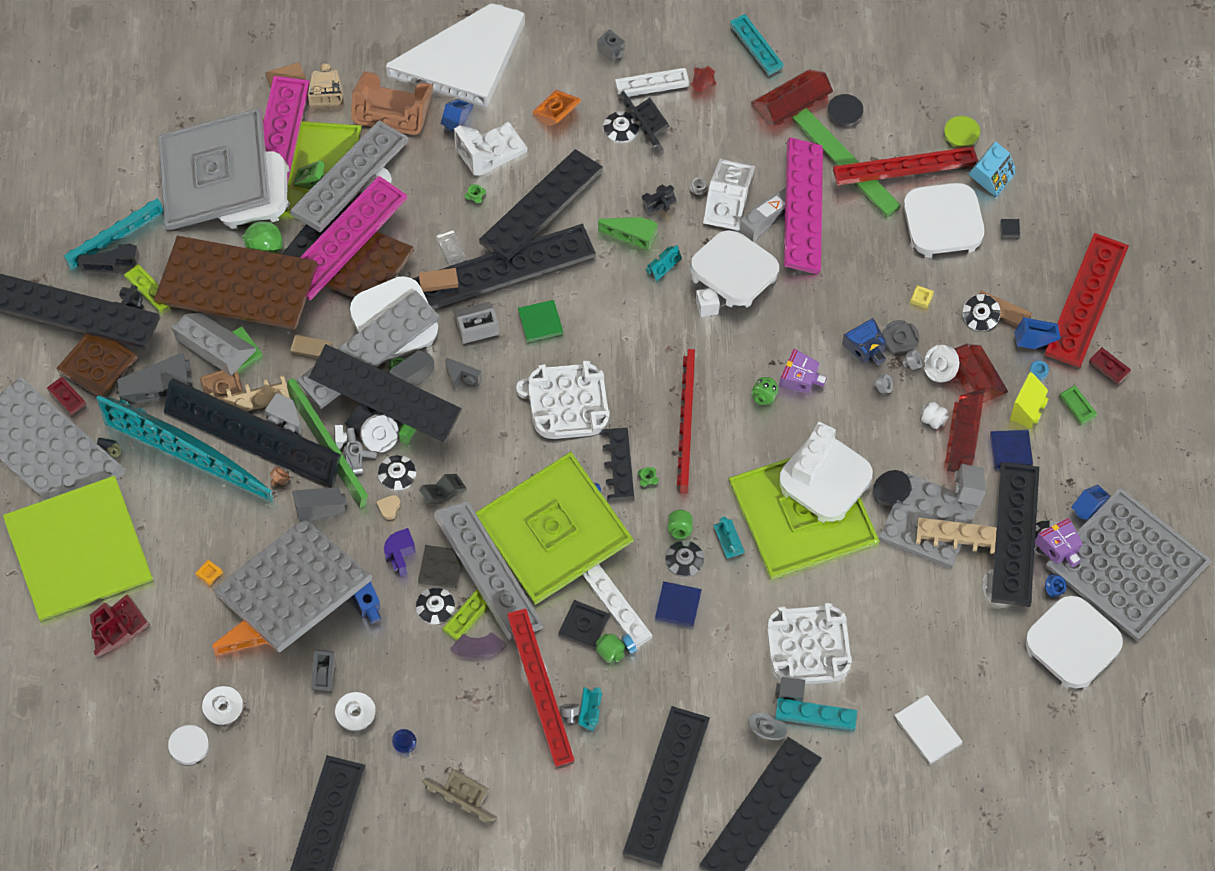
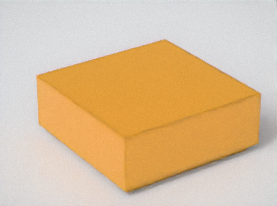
M209 559L195 572L196 577L209 587L223 574V570Z

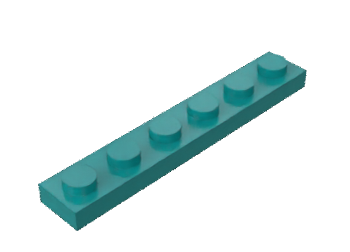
M158 198L146 203L144 207L133 211L129 216L115 222L108 229L102 230L92 239H88L79 247L68 251L64 255L68 268L72 270L79 265V255L98 254L163 214L162 203Z

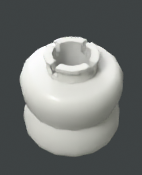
M930 402L928 405L925 404L920 412V415H922L921 421L929 424L934 429H938L940 426L944 427L947 423L946 420L949 419V416H947L948 410L945 407L939 406L936 402Z

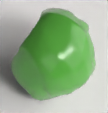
M255 222L249 226L242 236L244 246L249 249L278 254L283 246L280 230L271 222Z

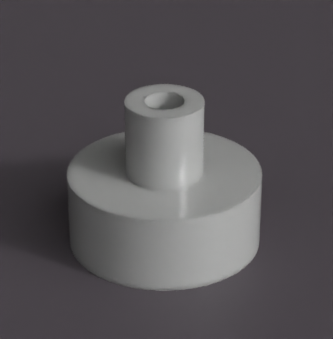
M918 351L907 352L906 359L902 361L904 367L909 366L912 370L921 368L922 359Z
M889 374L879 375L877 380L873 382L874 389H878L881 394L890 393L893 389L891 376Z
M565 704L559 707L561 717H567V723H574L575 716L580 714L579 704Z

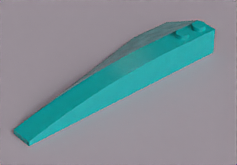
M97 396L96 399L106 426L270 502L273 501L272 491L267 486L208 444L148 414L140 407H132L125 400L119 401L111 397Z

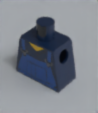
M874 318L843 335L842 344L862 363L873 359L876 365H880L886 360L882 354L885 351L886 340Z

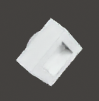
M335 425L334 442L340 451L343 449V444L347 443V433L343 432V425Z

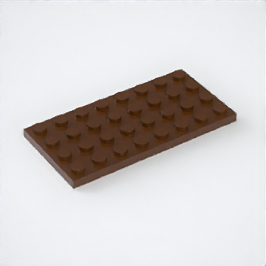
M177 235L154 302L171 307L296 330L318 263L317 261Z

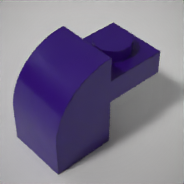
M409 528L391 534L384 545L386 563L391 561L393 570H398L400 577L407 575V567L403 557L416 553Z

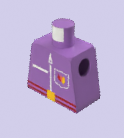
M793 348L780 377L779 387L809 393L813 384L824 387L827 376L818 373L820 366L818 361Z
M1069 517L1040 532L1034 541L1056 564L1067 560L1070 566L1074 567L1081 562L1077 553L1082 547V541Z

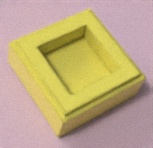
M916 285L910 303L928 309L934 291Z

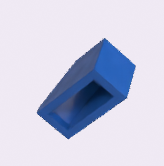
M460 99L446 103L440 124L446 126L445 128L450 131H454V128L460 125L463 126L473 108V104Z
M1023 317L1014 332L1017 346L1030 349L1039 348L1061 338L1057 323Z
M1097 484L1085 489L1071 508L1075 510V514L1078 517L1087 520L1097 512L1111 495Z

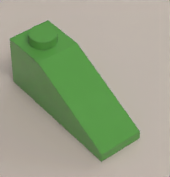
M642 217L599 219L598 231L649 251L657 235L658 223Z

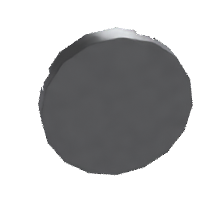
M896 320L887 324L882 333L886 340L885 349L891 354L904 356L907 352L915 350L920 338L916 327L903 320Z

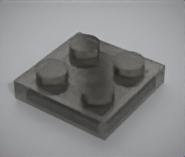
M425 545L418 583L457 589L462 562L455 550Z

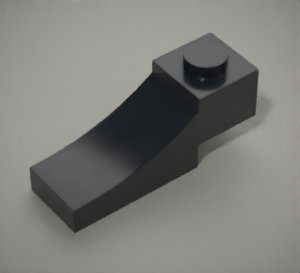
M118 244V248L105 253L79 255L78 263L81 271L118 273L119 267H135L138 264L139 251L137 245Z

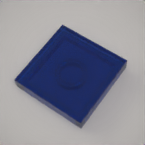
M1029 430L990 432L994 468H1000L1001 462L1033 466Z
M663 581L655 619L694 627L702 589Z

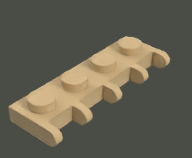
M281 375L280 383L269 385L268 380L265 379L263 380L265 386L250 390L249 384H245L246 391L231 394L230 388L226 389L227 396L219 397L218 399L248 412L267 407L276 393L289 399L290 397L285 377Z
M919 518L916 544H920L921 539L934 540L933 546L936 547L938 546V541L953 543V549H957L958 544L973 545L972 551L977 552V546L989 547L990 553L994 554L997 527Z

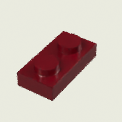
M1103 347L1089 360L1091 365L1117 385L1131 372L1129 367Z
M62 376L47 387L48 392L71 416L86 405L85 400Z

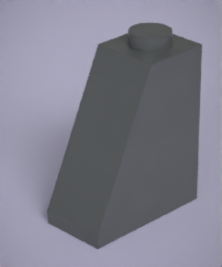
M418 350L392 368L389 374L418 387L435 369L434 359L430 354Z
M339 487L292 491L299 522L303 520L313 522L345 513L344 505L348 504L345 493L341 494Z

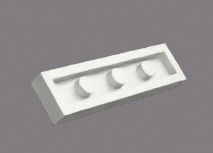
M686 68L615 79L618 98H622L621 92L623 90L627 96H635L689 87V80Z

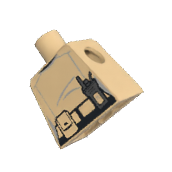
M322 64L320 71L312 72L308 91L310 106L344 104L338 71L331 70L329 64Z

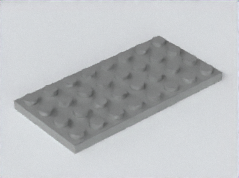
M21 376L0 394V462L41 499L47 500L115 476L116 480H118L126 472L123 466Z

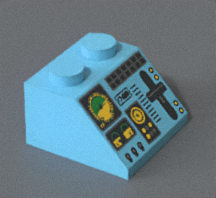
M995 141L968 175L994 197H997L1017 171L1010 153Z

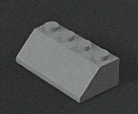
M203 313L183 315L172 327L178 342L230 376L256 351L255 347Z

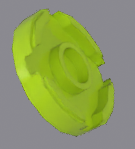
M955 116L945 125V140L954 148L972 147L979 140L980 127L970 117Z

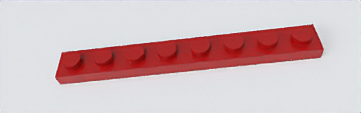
M973 146L839 165L833 167V173L837 185L975 166L978 158Z
M688 349L687 356H683V367L687 368L686 373L682 374V384H686V388L682 389L681 401H685V406H681L680 418H684V423H680L679 434L683 435V440H679L678 452H682V457H678V469H681V475L677 474V486H680V493L688 494L695 349Z
M524 608L508 613L507 618L554 766L556 768L572 763L575 759L527 609Z

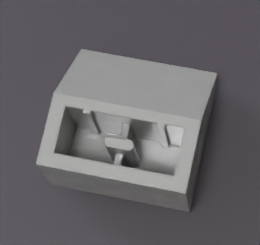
M490 302L453 310L463 344L499 335V323Z
M276 393L265 409L267 421L302 436L293 400Z

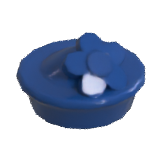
M1057 574L1049 575L1045 581L1046 592L1052 598H1059L1064 594L1066 582L1063 577Z

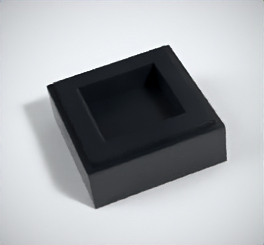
M1019 219L1000 220L1001 238H1020Z

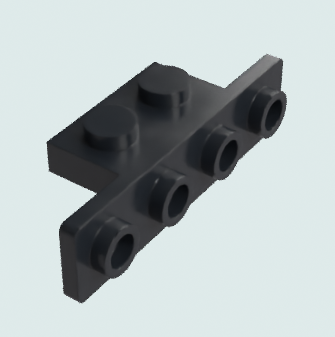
M623 90L621 94L624 98L621 101L625 107H630L633 110L630 114L636 122L639 120L642 123L639 127L643 133L651 136L648 140L654 148L658 147L660 151L664 150L656 136L670 127L668 122L650 97L635 107Z

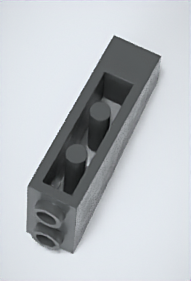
M180 353L118 379L120 400L133 404L166 399L168 384L172 378L193 387L192 377L188 376L187 372L191 371L189 359L186 360L184 353Z

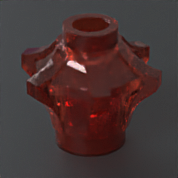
M706 66V68L695 67L693 82L690 85L700 93L711 86H716L715 71L709 66Z

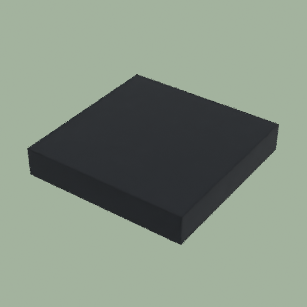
M574 600L558 632V636L595 650L596 642L601 637L610 614Z

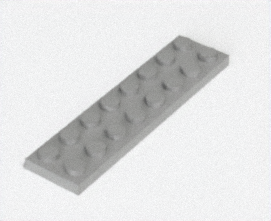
M378 121L290 210V215L321 232L406 145L408 136Z
M415 290L340 346L338 350L369 365L378 367L439 321L440 316ZM312 367L297 379V383L322 409L338 397L340 393L310 380L308 377L313 369Z
M466 501L436 510L433 516L508 640H512L514 637L507 614L526 608L533 631L541 630L544 626L469 502Z

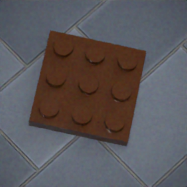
M85 334L56 369L60 374L95 396H106L118 382L117 380L126 373L138 358L135 353L116 341Z

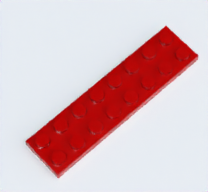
M1097 233L1093 234L1057 322L1061 338L1049 343L1045 356L1081 368L1129 245Z

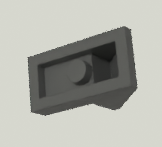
M446 358V371L455 391L461 380L470 385H480L482 381V372L480 370Z
M314 650L311 689L332 691L333 673L336 667L335 651Z

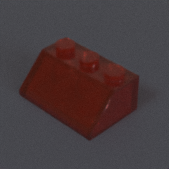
M966 343L954 348L959 357V368L956 376L974 407L1008 393V389L981 345Z

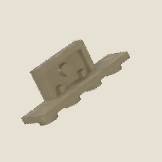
M455 769L452 770L445 786L429 777L423 778L422 783L426 785L425 788L427 790L443 794V799L451 803L457 802L462 810L471 813V811L478 815L477 818L483 822L496 821L497 816L481 808L489 788Z

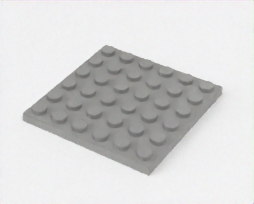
M1119 488L1077 531L1082 541V547L1077 553L1081 562L1071 567L1067 560L1056 564L1050 559L1045 567L1053 574L1063 577L1071 589L1134 640L1138 641L1205 570L1212 560L1122 488Z
M303 520L212 590L217 597L280 653L372 581L373 578L369 572L311 523Z

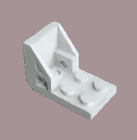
M509 122L483 135L477 129L461 125L454 128L455 149L473 175L481 176L527 152L526 145Z
M719 159L708 191L704 224L739 231L740 220L743 218L748 189L754 175L755 166Z

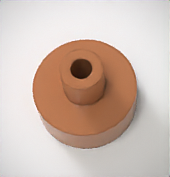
M276 466L270 472L272 477L270 484L274 487L278 484L285 485L290 479L288 473L280 467Z

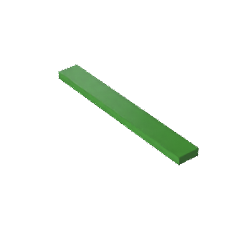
M807 108L792 117V121L813 143L822 145L823 153L836 166L860 163ZM877 180L853 183L885 217L900 209L901 204Z
M294 378L288 380L287 389L291 400H293L318 443L341 454L337 473L359 508L366 506L368 494Z

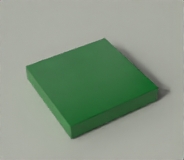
M554 300L518 308L527 343L563 335V328Z

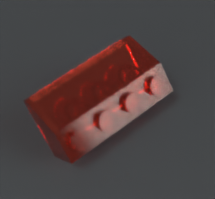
M808 69L753 100L751 105L766 123L777 126L782 124L784 119L798 115V111L812 107L814 102L826 99L828 94L833 92L826 72Z
M985 390L962 394L959 396L958 402H954L953 413H956L955 419L952 418L950 430H953V436L949 435L947 446L951 447L950 452H946L945 463L948 464L947 471H959L961 464L973 465Z

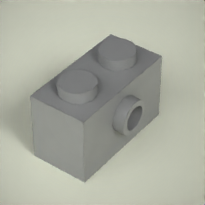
M961 464L959 471L956 470L954 475V482H956L955 493H957L958 502L981 506L986 493L984 468Z

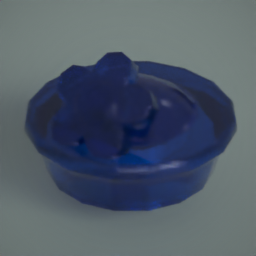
M400 729L392 737V745L400 753L411 752L417 744L415 734L408 729Z

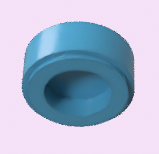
M1035 361L1031 364L1029 373L1031 372L1039 380H1043L1048 375L1049 367L1043 361Z
M628 633L621 637L629 654L637 651V647Z

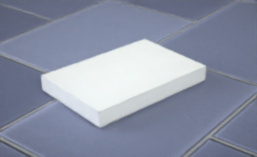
M928 695L894 716L895 720L929 765L963 743Z

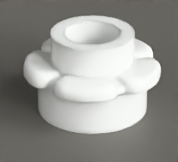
M699 177L691 182L690 190L695 192L696 195H702L703 192H707L708 186L705 179Z

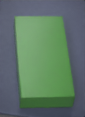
M1076 385L1059 394V398L1080 425L1097 416V412Z

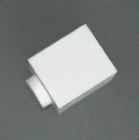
M711 288L697 290L696 304L700 318L719 314L720 303L717 292Z

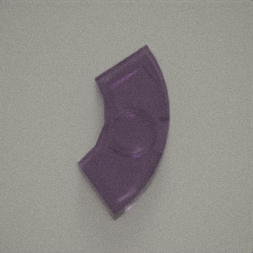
M493 632L481 638H472L463 634L450 649L453 653L468 659L488 658L501 652L507 647V644Z

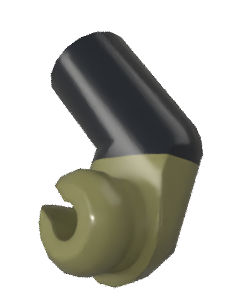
M98 438L97 445L101 448H106L111 457L117 458L121 455V448L117 441Z

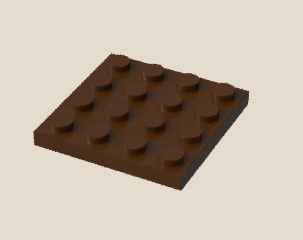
M375 232L325 287L354 298L363 291L394 279L415 251L414 247Z

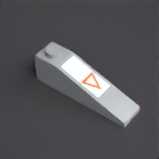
M786 187L753 208L740 220L739 231L744 236L754 242L785 214Z

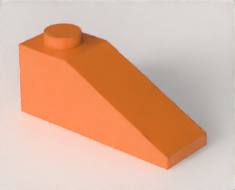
M243 620L212 644L215 656L268 642Z

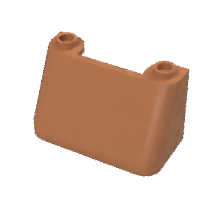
M363 71L352 91V120L356 124L373 127L378 121H381L401 133L419 134L424 124L434 84L419 83L414 93L380 87L381 82L378 75Z

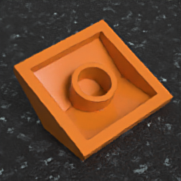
M555 90L532 113L546 125H554L563 119L581 100L578 97Z

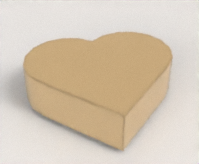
M396 495L376 501L384 519L393 520L396 517V511L401 505L400 499Z

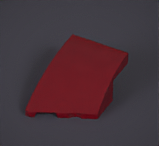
M128 594L113 606L103 603L90 614L91 633L95 645L94 655L99 657L114 650L150 625Z

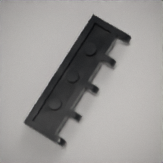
M628 427L601 430V435L609 436L610 444L603 445L602 448L603 451H610L611 461L605 462L604 467L612 468L613 479H607L606 485H614V494L608 495L607 500H634Z

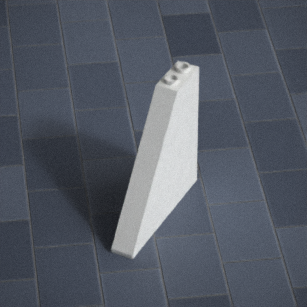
M491 3L387 63V77L413 85H418L419 83L434 84L433 91L488 107L525 25V13Z

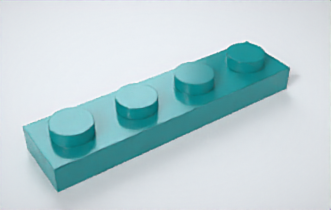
M746 14L730 21L731 28L768 76L783 69V62Z
M781 698L777 699L775 720L853 732L856 729L857 710Z

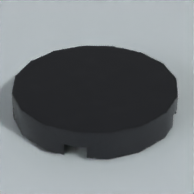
M840 94L830 100L827 115L835 125L851 127L853 124L860 122L863 116V105L853 95Z
M891 470L881 474L873 485V493L876 499L881 504L887 506L903 502L912 490L908 475L899 470Z

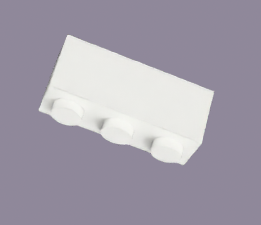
M818 421L793 468V479L810 486L834 441L836 429Z

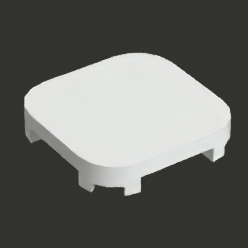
M266 152L270 204L218 217L224 225L229 226L231 229H238L240 224L267 219L275 222L279 220L278 217L284 213L285 209L289 210L287 172L290 170L280 154Z
M962 183L919 187L907 193L904 200L903 213L906 216L911 238L910 245L913 250L915 249L919 253L924 254L925 257L932 258V255L936 253L967 250L970 253L975 251L983 241L984 224L977 196L971 187Z
M729 230L717 234L693 256L689 268L692 275L691 279L695 283L701 281L726 299L725 305L731 308L733 305H745L746 308L752 304V300L768 285L774 284L779 272V263L773 255L744 235Z
M402 276L356 295L351 302L350 317L358 333L415 290L428 303L419 284L409 277ZM437 322L383 363L389 364L397 357L400 358L425 346L427 348L432 345L437 337Z
M583 361L580 365L546 367L543 364L538 366L529 376L528 392L532 421L535 430L541 436L549 439L593 436L601 433V430L606 428L610 410H608L604 374L602 370L591 365L589 361Z
M808 438L780 472L779 485L782 490L781 493L786 498L790 496L810 510L823 523L825 521H841L863 492L869 489L873 470L865 458L834 438L810 486L792 478L793 468L807 444Z
M1067 596L1056 602L1030 628L1025 644L1027 654L1031 658L1034 656L1060 679L1062 686L1067 689L1068 687L1084 689L1090 685V682L1107 665L1117 658L1122 648L1123 639L1119 630L1087 601L1080 597Z
M825 603L824 606L794 609H786V606L778 608L768 620L767 635L771 668L778 681L781 682L782 677L806 680V685L836 682L847 676L851 667L852 656L850 654L845 613H842L832 604Z

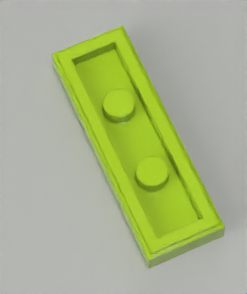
M139 264L124 274L125 279L131 285H136L139 293L159 313L169 307L154 302L159 284Z
M478 588L442 628V631L456 642L461 640L488 609V605Z

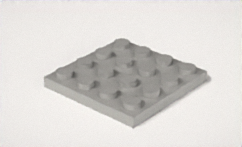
M907 473L912 485L910 495L903 502L894 503L879 540L952 569L962 544H958L957 549H953V543L938 541V546L936 547L933 546L934 540L921 539V543L916 544L918 519L927 518L971 524L978 506L958 502L955 491Z

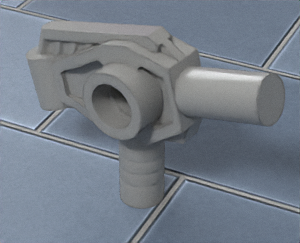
M354 428L346 429L348 443L344 447L345 459L354 474L363 473L362 457L376 459L377 451L364 450L362 443L356 441Z

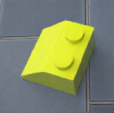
M1031 372L1014 403L1010 417L1011 421L1031 429L1033 423H1038L1041 417L1039 411L1041 408L1045 409L1049 400L1046 397L1048 389Z

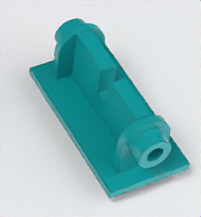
M678 245L667 247L658 256L660 260L655 258L647 265L645 270L648 274L653 273L655 281H658L682 259Z
M726 516L719 519L720 522L713 526L726 558L744 554V548L732 519L729 520Z
M583 687L578 725L590 731H594L596 725L599 724L600 709L597 706L601 704V697L603 695L601 688L595 687L592 691Z

